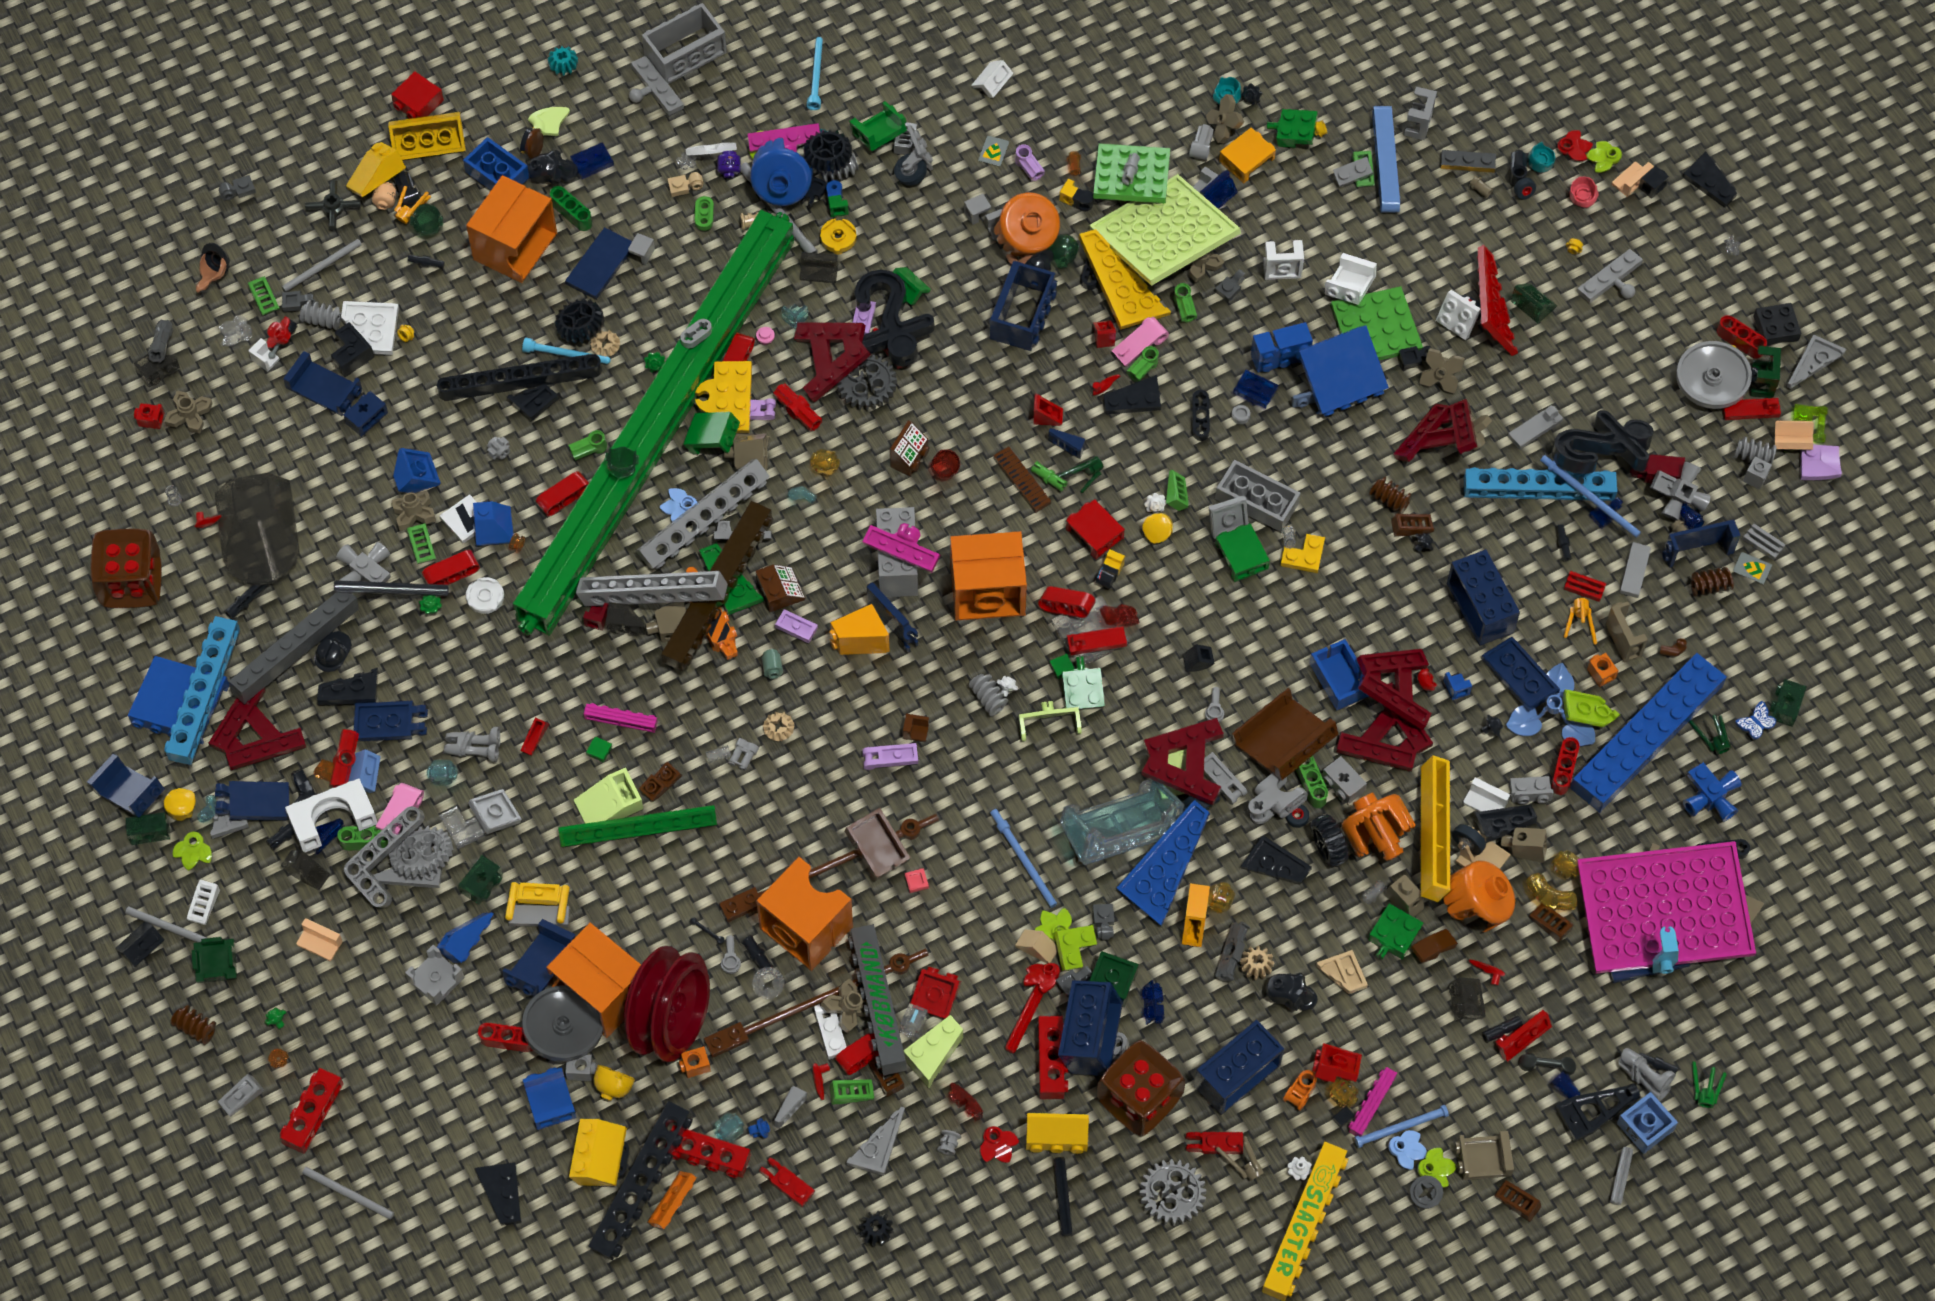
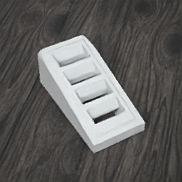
M199 880L187 915L188 921L206 925L220 892L217 884ZM201 896H202V897H205V898H209V900H208V901L203 900V899H201ZM200 904L206 906V909L197 906ZM195 911H196V912H199V913H203V914H204L203 917H202V916H199V915H195V914H194Z

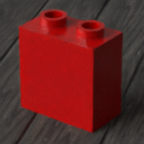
M416 71L391 94L394 108L397 111L404 112L409 119L429 116L444 101L442 89Z

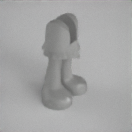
M493 727L489 735H475V731L471 733L469 731L446 733L445 740L454 744L444 745V753L461 758L467 755L483 756L492 762H497L499 757L498 747H500L499 727ZM472 744L489 745V746H488V747H474V746H472Z
M1625 1048L1619 1059L1618 1065L1631 1079L1635 1080L1637 1084L1642 1083L1659 1101L1663 1100L1671 1089L1670 1084L1676 1076L1674 1072L1666 1071L1662 1075L1656 1073L1647 1065V1060L1642 1055H1639L1630 1048Z

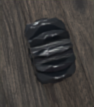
M880 1211L876 1212V1216L869 1212V1218L862 1217L863 1223L859 1224V1229L862 1231L859 1235L862 1238L865 1237L864 1242L866 1244L872 1241L873 1247L876 1246V1242L883 1246V1239L889 1241L891 1239L889 1234L894 1232L891 1227L893 1222L892 1220H887V1214L880 1217ZM874 1226H879L878 1231H873Z

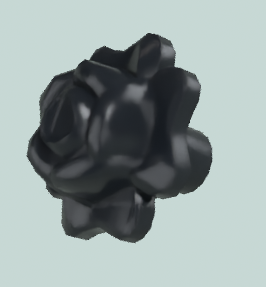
M1252 83L1244 86L1243 93L1241 94L1244 97V102H1248L1251 105L1259 103L1262 92L1259 91L1260 87L1254 86Z
M1415 534L1418 544L1414 548L1418 552H1421L1423 548L1434 549L1432 546L1434 541L1429 534Z
M1487 715V725L1482 727L1485 734L1491 732L1500 736V730L1503 728L1501 720L1498 717L1493 718Z

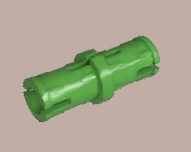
M1038 461L1034 463L1036 467L1033 465L1031 472L1041 477L1046 484L1050 483L1060 492L1064 490L1068 484L1067 481L1057 476L1052 469L1049 470L1041 465Z

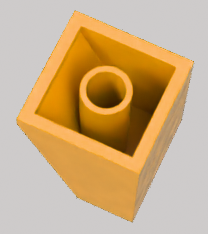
M872 604L830 622V643L834 650L837 649L840 655L890 652L889 633Z

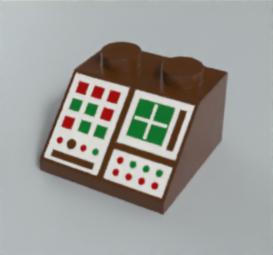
M909 420L890 448V466L905 475L911 476L913 471L916 472L921 463L920 460L922 457L927 456L930 447H928V438Z
M773 564L755 571L757 584L769 612L805 600L792 567Z

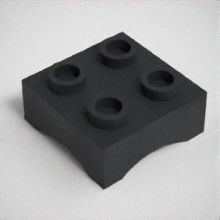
M1792 303L1756 308L1753 317L1759 328L1760 335L1767 340V346L1780 342L1799 341L1802 333Z

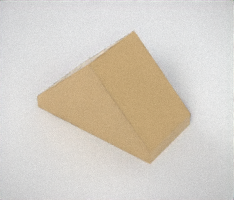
M1025 929L1015 945L1016 948L1046 964L1051 963L1058 952L1057 945L1043 931Z

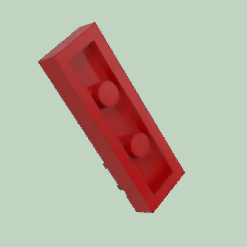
M1778 398L1745 399L1732 406L1722 408L1724 420L1779 418L1781 415Z
M1123 626L1067 635L1070 656L1127 647Z
M1544 1010L1540 1011L1510 1036L1503 1035L1495 1041L1502 1059L1508 1062L1552 1027L1547 1012Z

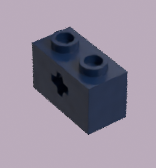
M369 391L366 395L361 396L355 405L349 407L343 416L345 423L362 437L388 414L386 404Z

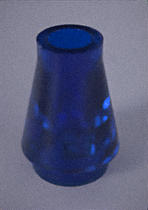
M1687 504L1682 505L1680 515L1687 528L1702 527L1704 524L1703 516Z
M1563 1071L1552 1081L1554 1088L1568 1098L1581 1094L1569 1074L1566 1075Z

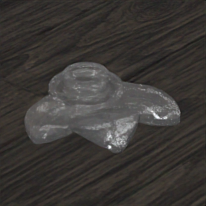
M236 315L233 321H226L219 326V330L225 335L221 342L222 346H234L240 340L247 341L252 337V328L247 324V319L244 316Z

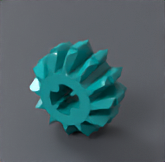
M561 46L560 49L555 47L554 51H550L548 57L550 70L555 71L556 75L562 73L565 76L567 72L571 74L572 70H576L578 64L575 50H571L569 46L567 48Z

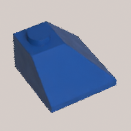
M405 448L399 449L393 475L398 491L416 493L441 484L429 452Z
M493 501L473 503L476 546L514 543L510 506Z

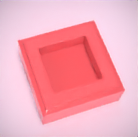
M924 868L905 873L910 893L929 889Z

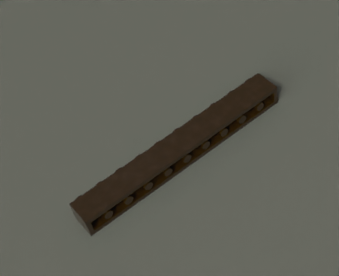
M753 501L749 503L710 570L720 571L728 584L724 600L691 602L661 653L663 663L681 671H684L685 667L691 664L693 653L701 647L702 638L709 633L713 619L716 620L719 616L721 605L725 604L729 598L728 593L731 588L734 589L736 587L739 574L744 573L747 566L746 562L754 556L755 547L758 543L762 542L766 528H770L772 525L771 509Z

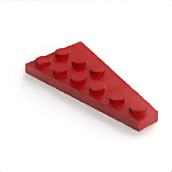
M1485 245L1478 247L1477 256L1479 266L1477 270L1479 274L1478 285L1480 287L1479 298L1481 302L1480 323L1483 329L1489 331L1494 340H1497L1511 356L1518 354V350L1512 344V340L1515 338L1508 326L1511 322L1505 298L1500 296L1499 291L1502 290V286L1495 276L1498 274L1494 255Z

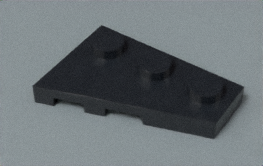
M1157 375L1105 394V414L1161 410Z
M516 1163L475 1168L501 1226L522 1223Z

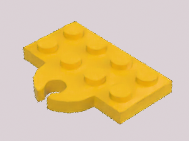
M752 361L715 362L714 379L701 383L695 392L696 396H701L702 394L709 395V399L706 401L695 399L696 405L701 412H731L740 421L737 433H750Z

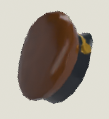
M528 127L521 140L520 153L526 154L530 159H533L542 151L543 133L540 128Z

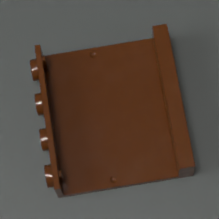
M1287 688L1273 701L1265 705L1257 714L1250 717L1241 727H1238L1232 733V737L1238 749L1282 781L1338 735V730L1334 720L1330 718L1324 722L1293 700L1291 690Z

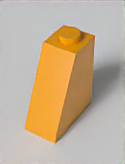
M1190 883L1182 939L1183 945L1202 947L1210 886Z

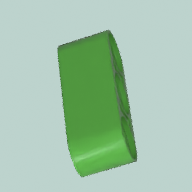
M1312 756L1306 761L1307 765L1302 764L1296 769V773L1303 789L1308 793L1307 798L1311 806L1322 808L1326 804L1328 790ZM1307 778H1314L1316 781L1311 782ZM1319 794V795H1321L1323 798H1320V799H1319V798H1316L1314 795Z
M347 826L341 828L337 835L341 847L344 850L352 851L361 850L382 830L377 829L376 826H371L359 831L357 826ZM366 836H371L369 840H363ZM352 837L350 840L344 841V838ZM388 840L381 841V847L385 848L388 845Z

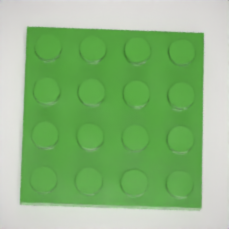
M1099 143L1093 198L1166 203L1170 148ZM1136 153L1140 156L1137 165L1138 172L1134 176L1133 183L1130 184L1129 182V185H1126L1122 182L1124 165L1128 161V156Z
M1401 286L1365 294L1359 305L1345 300L1331 302V308L1340 334L1366 325L1379 361L1399 356L1400 349L1417 346L1418 350H1422L1423 346Z

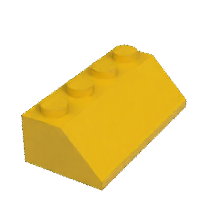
M460 112L391 121L388 124L392 148L398 151L402 160L466 151Z

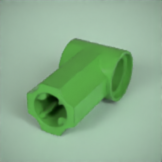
M1185 283L1178 284L1174 291V302L1177 304L1181 321L1191 322L1197 318L1191 297V288Z
M1153 346L1143 349L1142 355L1126 371L1131 380L1139 382L1151 369L1157 367L1158 350Z
M595 430L588 437L569 444V448L574 459L578 460L592 453H603L607 449V442L604 433L600 430Z

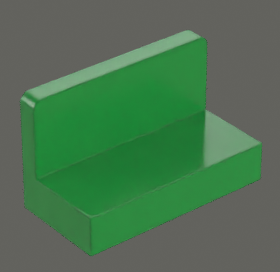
M907 267L894 269L893 273L900 276L905 284L906 301L910 305H915L922 293L930 292L931 289Z

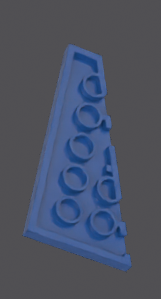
M1195 800L1117 887L1119 892L1161 927L1210 815L1209 811Z

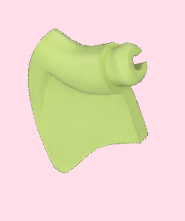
M567 107L541 109L531 114L528 121L534 128H540L543 136H558L559 127L569 115L570 110Z

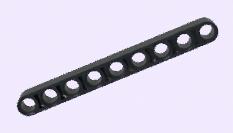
M581 355L443 377L437 382V390L442 400L451 401L532 388L543 384L551 385L595 378L602 373V366L598 355Z

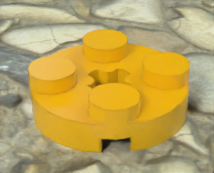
M831 219L821 228V243L827 250L840 255L850 250L856 243V229L846 219H842V221ZM835 234H842V237L835 238Z

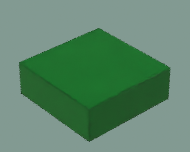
M1067 654L1049 661L1057 679L1062 678V672L1075 670Z
M594 737L586 751V755L604 762L613 747L612 743Z

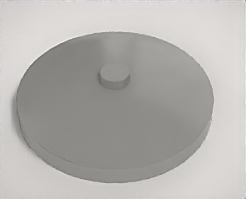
M1706 341L1698 343L1684 352L1677 366L1676 379L1680 390L1690 401L1702 407L1720 409L1736 404L1746 395L1752 380V370L1745 355L1734 346L1719 341Z

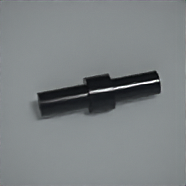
M409 254L407 259L408 262L418 263L424 267L444 268L445 261L431 259L430 256L425 255L420 257Z
M1559 524L1557 525L1559 548H1562L1564 560L1569 561L1572 559L1569 549V537L1566 536L1564 525Z
M1639 1053V1055H1642L1647 1060V1064L1652 1065V1068L1672 1071L1676 1074L1677 1066L1663 1061L1664 1059L1656 1056L1654 1058L1644 1053Z

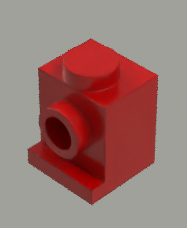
M140 403L139 408L134 410V419H136L138 426L161 429L165 415L162 404Z

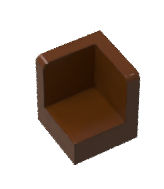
M906 713L903 739L926 742L929 717Z

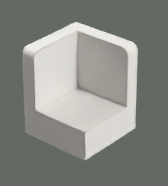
M261 338L248 350L251 360L267 372L279 361L277 355L273 359L269 358L268 354L271 351L268 349L267 342Z

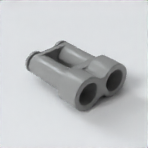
M738 738L735 744L736 748L728 764L731 766L736 765L739 769L746 771L753 755L757 754L759 747ZM741 753H744L745 756L741 763L737 762Z

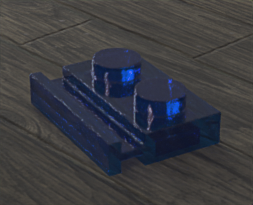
M603 142L570 156L571 161L578 167V174H580L581 179L614 166V161L611 159Z
M1226 170L1200 191L1218 209L1238 193L1233 179L1229 176L1230 172Z
M1245 370L1237 386L1234 388L1233 394L1266 409L1277 392L1279 385Z

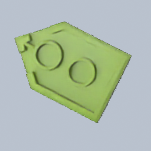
M1567 689L1563 692L1566 720L1605 727L1620 716L1615 709H1610L1605 704L1606 701L1600 696Z

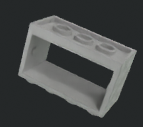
M703 3L693 6L690 10L678 14L675 18L661 23L658 27L648 30L642 35L644 56L648 57L668 84L727 53L725 31ZM702 28L708 33L706 36L664 58L659 53L660 50Z
M914 507L876 509L877 528L895 534L902 523L909 524V528L915 527ZM878 550L880 591L886 597L918 596L917 567Z

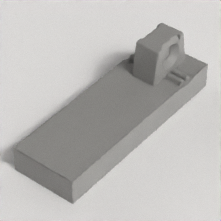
M1551 405L1509 432L1508 438L1520 450L1563 422V417Z
M718 521L717 531H714L715 540L729 539L733 532L731 531L730 521ZM765 531L763 539H772V531Z

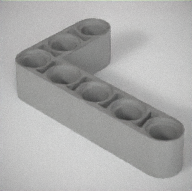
M410 806L404 809L345 864L344 872L346 876L375 907L387 908L392 902V897L370 871L423 823L425 816L419 808ZM416 811L418 816L416 820L411 821L410 814ZM398 825H402L403 831L397 835L395 829ZM387 838L388 845L382 848L381 841ZM372 851L373 859L367 861L366 855ZM358 865L359 871L353 875L351 870L353 866ZM370 879L372 885L369 889H365L364 884L366 880ZM383 894L385 899L383 903L378 904L377 897Z

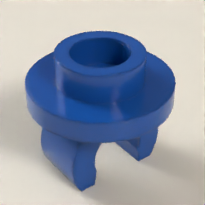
M760 1118L757 1119V1124L749 1126L748 1130L749 1134L753 1135L754 1138L761 1135L763 1138H767L770 1127L767 1121H763Z

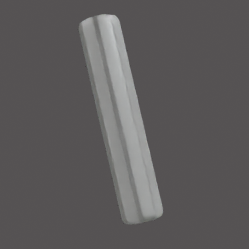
M1623 1147L1610 1200L1614 1205H1621L1633 1154V1149L1629 1147Z

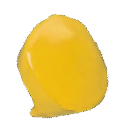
M1165 513L1152 514L1144 520L1142 530L1145 537L1151 543H1159L1172 535L1173 522Z
M183 788L170 791L164 799V808L168 815L178 821L192 818L196 803L195 794L193 791Z

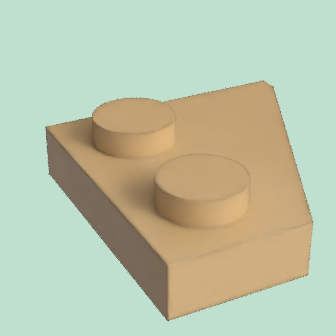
M1353 950L1319 961L1316 964L1319 970L1348 994L1365 989L1368 986Z

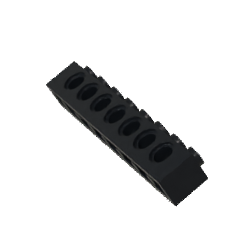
M668 1100L588 1245L591 1250L612 1261L620 1255L623 1249L621 1245L625 1238L628 1239L630 1237L634 1221L640 1219L644 1203L649 1202L655 1183L658 1184L661 1181L665 1165L668 1166L672 1161L673 1150L675 1147L678 1148L680 1146L684 1130H688L693 1122V1115L690 1111ZM670 1123H677L676 1130L668 1131ZM667 1141L665 1149H658L659 1142ZM657 1159V1165L649 1168V1160ZM641 1177H647V1183L644 1186L638 1185V1180ZM631 1195H637V1201L634 1204H628V1198ZM626 1213V1221L618 1222V1216ZM613 1231L617 1232L616 1239L608 1241V1234Z

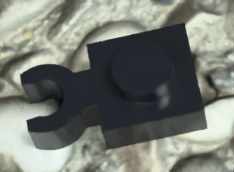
M812 176L811 186L807 194L800 200V204L809 200L808 208H812L814 199H821L827 190L828 183Z
M1417 346L1400 349L1399 356L1403 368L1422 365V360L1426 361V352L1431 347L1424 346L1422 350H1418Z

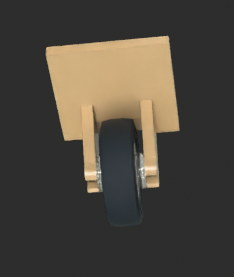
M1459 824L1452 833V837L1460 849V856L1456 863L1462 867L1475 861H1487L1501 869L1511 856L1510 853L1494 842L1486 843L1480 831H1476L1474 827Z

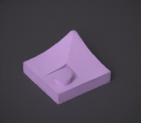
M1813 445V450L1800 449L1801 480H1826L1841 477L1839 446Z

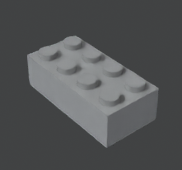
M1234 460L1216 488L1215 499L1224 502L1245 496L1248 516L1282 532L1299 504L1301 493Z

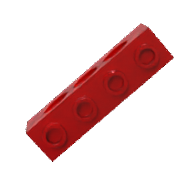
M1039 1016L1040 1099H1064L1065 1092H1068V1080H1064V1073H1068V1069L1058 1056L1064 1026L1063 1016ZM1056 1036L1058 1040L1050 1041L1048 1037ZM1050 1055H1056L1058 1056V1059L1050 1060L1048 1057ZM1057 1074L1059 1078L1053 1080L1049 1078V1075Z
M319 1068L317 1073L312 1075L307 1091L304 1090L301 1094L298 1107L292 1110L287 1126L284 1125L280 1132V1139L283 1145L303 1154L306 1153L344 1085L341 1077L322 1068ZM318 1090H325L322 1095H315ZM309 1107L315 1108L313 1112L306 1113ZM305 1125L304 1129L296 1130L297 1126Z
M673 1125L671 1131L676 1130L677 1126ZM684 1130L682 1134L683 1140L678 1148L675 1147L673 1150L672 1159L679 1160L681 1158L694 1166H699L700 1164L713 1172H718L719 1170L725 1172L729 1177L743 1178L751 1157L750 1149L691 1130ZM687 1144L693 1145L691 1150L683 1149ZM706 1150H710L713 1152L710 1156L707 1157L702 1155V1153ZM725 1156H729L732 1158L731 1161L727 1163L722 1162L721 1160Z

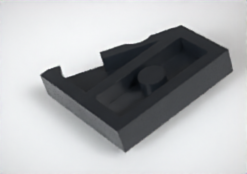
M546 384L537 386L534 389L523 390L522 394L516 396L512 394L507 396V400L530 421L537 418L559 399L558 394Z

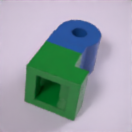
M836 180L828 182L826 189L831 217L849 215L848 201L842 200V184Z

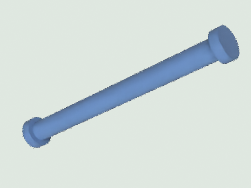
M1442 1105L1440 1109L1361 1137L1359 1135L1355 1136V1144L1358 1148H1361L1363 1144L1442 1116L1444 1118L1448 1117L1447 1107Z

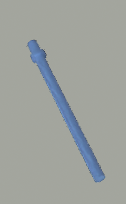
M1546 455L1541 458L1540 461L1548 467L1549 471H1554L1634 537L1637 538L1641 532L1559 467L1555 461H1552Z

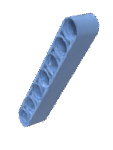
M1373 106L1372 117L1381 213L1400 212L1392 106Z

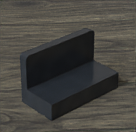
M143 922L115 949L122 953L132 966L136 967L165 939L153 925Z

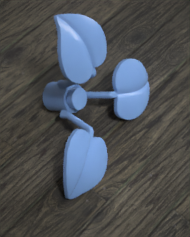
M1563 663L1554 666L1547 673L1550 679L1560 688V693L1548 697L1546 707L1543 708L1539 715H1537L1535 708L1528 711L1523 705L1517 707L1506 724L1507 728L1517 735L1533 736L1541 730L1542 723L1539 718L1547 711L1551 714L1560 713L1567 724L1562 729L1563 739L1573 737L1578 740L1580 747L1595 743V731L1592 725L1575 721L1569 722L1565 718L1564 710L1562 709L1563 692L1565 689L1574 690V679Z

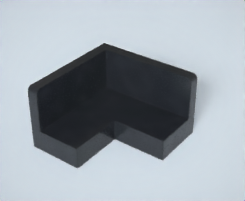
M350 322L335 331V336L344 346L332 353L331 358L340 367L342 375L347 377L374 358L372 346Z

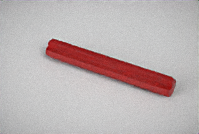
M1039 984L1035 985L1005 1046V1050L1010 1053L1016 1052L1044 995L1040 991Z

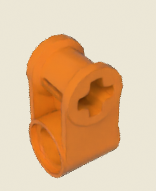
M1310 1070L1302 1071L1294 1084L1286 1092L1283 1101H1289L1301 1111L1316 1087L1317 1077H1315V1073ZM1310 1079L1312 1084L1305 1085L1302 1080Z

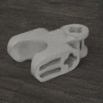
M1271 774L1257 785L1255 793L1258 796L1249 802L1248 807L1251 820L1254 823L1263 824L1275 814L1284 818L1307 800L1308 793L1301 787H1297L1291 792L1281 791L1280 788L1287 782V777L1281 781Z

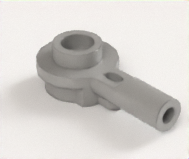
M1218 687L1212 688V703L1206 709L1205 717L1207 720L1217 718L1220 722L1224 718V710L1221 704H1219L1220 688Z
M729 935L726 937L727 953L721 961V967L724 972L732 974L740 969L741 961L735 953L734 936Z

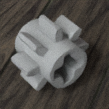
M494 437L487 444L488 454L494 460L496 458L504 459L510 453L509 441L504 437L501 439Z

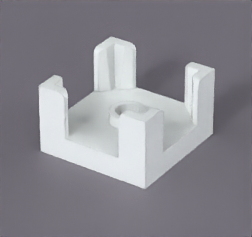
M1302 240L1293 241L1294 253L1276 254L1274 241L1265 243L1266 257H1263L1265 280L1301 278L1304 263Z

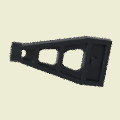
M1632 1083L1628 1086L1574 1096L1557 1104L1555 1108L1573 1140L1577 1142L1595 1133L1630 1102L1639 1099L1641 1096L1637 1086ZM1614 1096L1618 1105L1610 1110H1606L1601 1100ZM1594 1103L1598 1106L1601 1113L1593 1121H1588L1581 1107Z

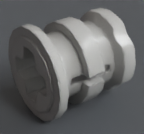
M942 1130L941 1134L944 1136L940 1139L941 1146H938L937 1150L946 1155H955L956 1151L954 1149L957 1148V1140L961 1139V1135L954 1131Z

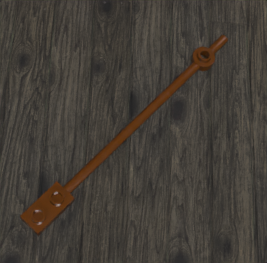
M934 814L920 821L906 819L901 824V829L895 833L898 838L904 837L913 840L920 835V829L939 821L938 816ZM913 826L914 828L910 830L907 827ZM853 850L811 869L809 879L859 857L857 851ZM754 887L720 902L719 906L727 922L757 910V900L766 890L758 893Z
M926 948L909 956L902 953L893 955L890 959V964L884 966L885 974L890 972L898 975L905 974L909 970L911 963L929 956ZM901 960L903 964L898 965L896 962ZM857 979L852 980L857 987L863 985L862 982L858 983ZM840 986L745 1028L739 1022L705 1037L704 1041L712 1058L748 1043L749 1038L747 1035L822 1003L830 994L838 996Z

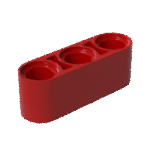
M1730 315L1723 316L1720 319L1717 328V334L1720 338L1736 346L1737 349L1751 358L1758 359L1763 356L1758 354V348L1755 346H1767L1766 338Z
M737 332L723 361H747L753 350L755 338Z
M576 471L541 493L537 497L536 503L547 516H552L580 498L589 482L580 471Z
M466 550L426 567L422 571V575L427 584L449 585L476 573L480 566L473 552Z
M1053 586L1047 587L1038 601L1039 607L1044 611L1080 618L1087 617L1096 603L1095 598L1090 593Z
M1573 737L1564 739L1559 751L1551 783V789L1557 795L1565 794L1571 783L1580 747L1578 740ZM1566 747H1570L1574 751H1568ZM1561 764H1566L1569 768H1564ZM1557 781H1562L1565 785H1560Z
M484 1023L478 1029L480 1041L484 1046L521 1052L534 1051L528 1043L523 1042L525 1037L522 1027ZM487 1032L493 1033L490 1037H483ZM512 1035L510 1040H503L504 1036Z
M869 1032L837 1054L835 1059L847 1075L854 1074L868 1065L869 1061L879 1056L878 1051L873 1050L871 1039H875L874 1033L870 1034Z

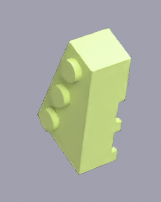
M949 1015L904 1050L906 1063L928 1088H930L948 1058L951 1057L963 1039V1029Z

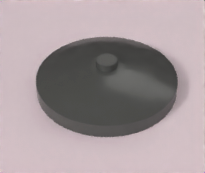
M555 986L541 991L530 1000L523 1014L522 1028L528 1045L537 1054L549 1060L572 1061L590 1053L602 1037L603 1027L599 1012L568 986Z

